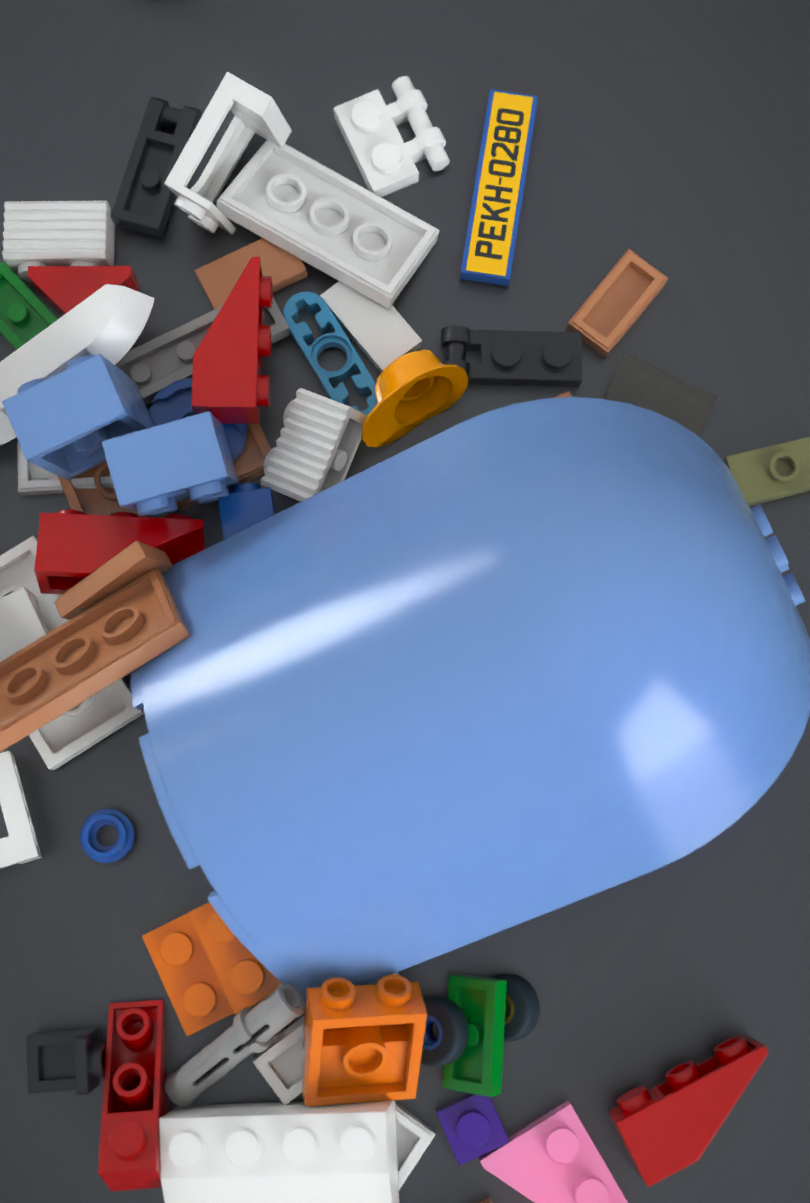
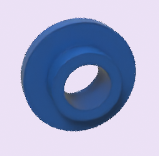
M101 809L92 813L84 821L80 830V843L83 851L88 857L101 863L116 862L125 857L131 850L135 839V830L131 820L124 813L115 809ZM107 825L114 827L117 831V840L111 846L104 845L100 840V832Z

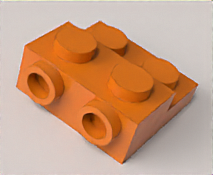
M210 902L142 935L187 1037L233 1013L235 1015L242 1009L261 1002L281 984L231 932Z
M386 975L379 980L378 984L354 985L344 978H331L326 980L322 987L307 988L303 1028L306 1044L302 1088L305 1107L416 1099L427 1011L418 982H410L400 975Z

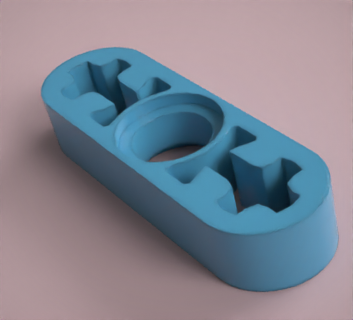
M300 292L293 295L284 307V319L289 326L290 337L327 398L348 405L349 394L343 382L351 377V385L359 396L369 395L366 399V410L360 411L356 406L351 407L368 416L378 404L374 390L376 383L329 306L321 296L313 292ZM302 309H306L309 314L317 312L315 315L316 326L321 336L315 341L312 331L305 322L296 324L299 321L298 312ZM330 347L341 349L347 356L345 365L336 371H327L318 363L320 353Z

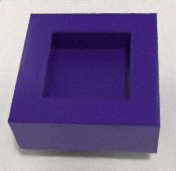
M468 1093L436 1108L437 1116L459 1166L509 1143L490 1097Z

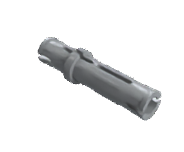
M281 983L274 992L254 1008L247 1007L242 1009L233 1018V1025L210 1044L206 1045L178 1070L166 1077L167 1080L164 1085L169 1098L178 1106H189L196 1097L220 1078L224 1077L251 1053H260L266 1050L272 1044L273 1036L304 1013L305 1002L299 991L289 983Z

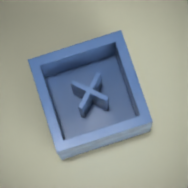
M101 354L78 357L66 365L65 371L49 379L39 378L28 381L18 388V394L2 401L26 460L66 480L107 461L101 441L154 427L136 382Z
M210 411L101 441L119 506L136 511L138 516L160 517L174 513L179 510L177 502L190 498L191 501L198 500L199 504L214 502L219 497L230 496L228 488L239 484L223 424Z

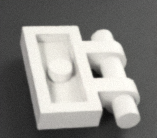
M408 76L399 77L392 83L397 100L389 105L385 104L377 89L333 107L334 118L369 191L380 197L417 183L419 181V172L414 164L427 158L433 171L442 170L450 163L444 150L446 141L440 128L433 127L425 111L428 107L421 90L414 89ZM409 121L416 137L404 143L396 126Z

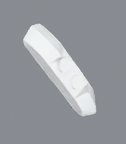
M106 284L0 362V445L16 438L2 403L3 400L18 394V388L28 381L39 378L49 379L65 371V367L70 361L84 355L96 356L101 354L114 365L118 363L134 345L144 329L155 298L125 286Z

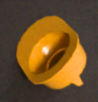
M429 350L414 351L394 360L377 378L374 390L378 404L365 420L361 439L369 447L378 448L389 445L424 421L450 408L460 399L467 388L469 378L464 368L457 365H444Z

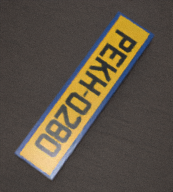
M494 89L489 91L460 279L509 286L538 96Z

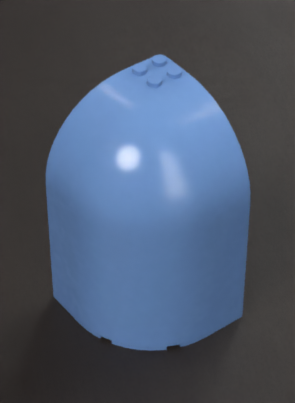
M564 397L539 399L505 406L459 423L174 564L163 576L169 584L190 636L130 672L133 707L138 710L144 708L149 733L139 737L140 746L151 783L171 834L189 869L198 865L201 866L215 890L209 894L207 899L231 932L281 983H289L294 986L301 994L306 1005L307 988L322 987V984L328 979L344 978L354 985L369 984L386 975L394 974L659 869L700 848L733 825L756 804L776 781L791 759L804 733L810 715V638L796 607L806 601L793 573L791 572L785 576L781 574L789 570V562L776 535L765 539V536L772 534L773 530L761 505L758 504L750 508L732 472L719 455L699 436L663 415L632 404L600 398Z

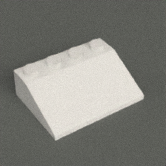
M394 1100L305 1107L304 1102H289L286 1105L282 1102L189 1105L186 1107L177 1106L159 1119L160 1177L165 1203H399Z

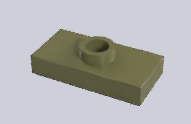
M810 437L726 456L723 459V462L737 481L749 506L810 491Z

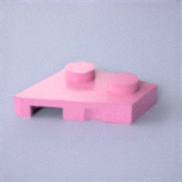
M568 1100L509 1136V1143L479 1156V1160L485 1170L534 1203H628Z

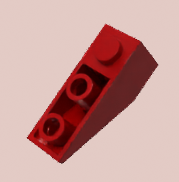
M251 257L193 355L191 401L193 412L197 415L210 411L223 424H260L261 407L270 406V376L261 375L262 357H271V326L263 325V308H272L273 284L272 276H263L260 257Z
M64 509L57 513L41 512L34 566L41 594H64L135 541L165 551L172 564L190 557L205 549L204 520L192 519L183 514H170L164 518L139 517L131 512H115L111 515H88L74 509Z
M164 1000L109 1003L98 1174L111 1191L162 1188L160 1177L159 1119L169 1112L168 1094L164 1085L167 1080Z
M742 1035L731 1037L713 1049L715 1056L696 1065L695 1061L681 1063L665 1074L667 1081L650 1090H647L646 1086L634 1088L616 1100L618 1107L608 1111V1114L637 1173L647 1187L658 1183L700 1159L769 1054L764 1044L752 1037L744 1039Z

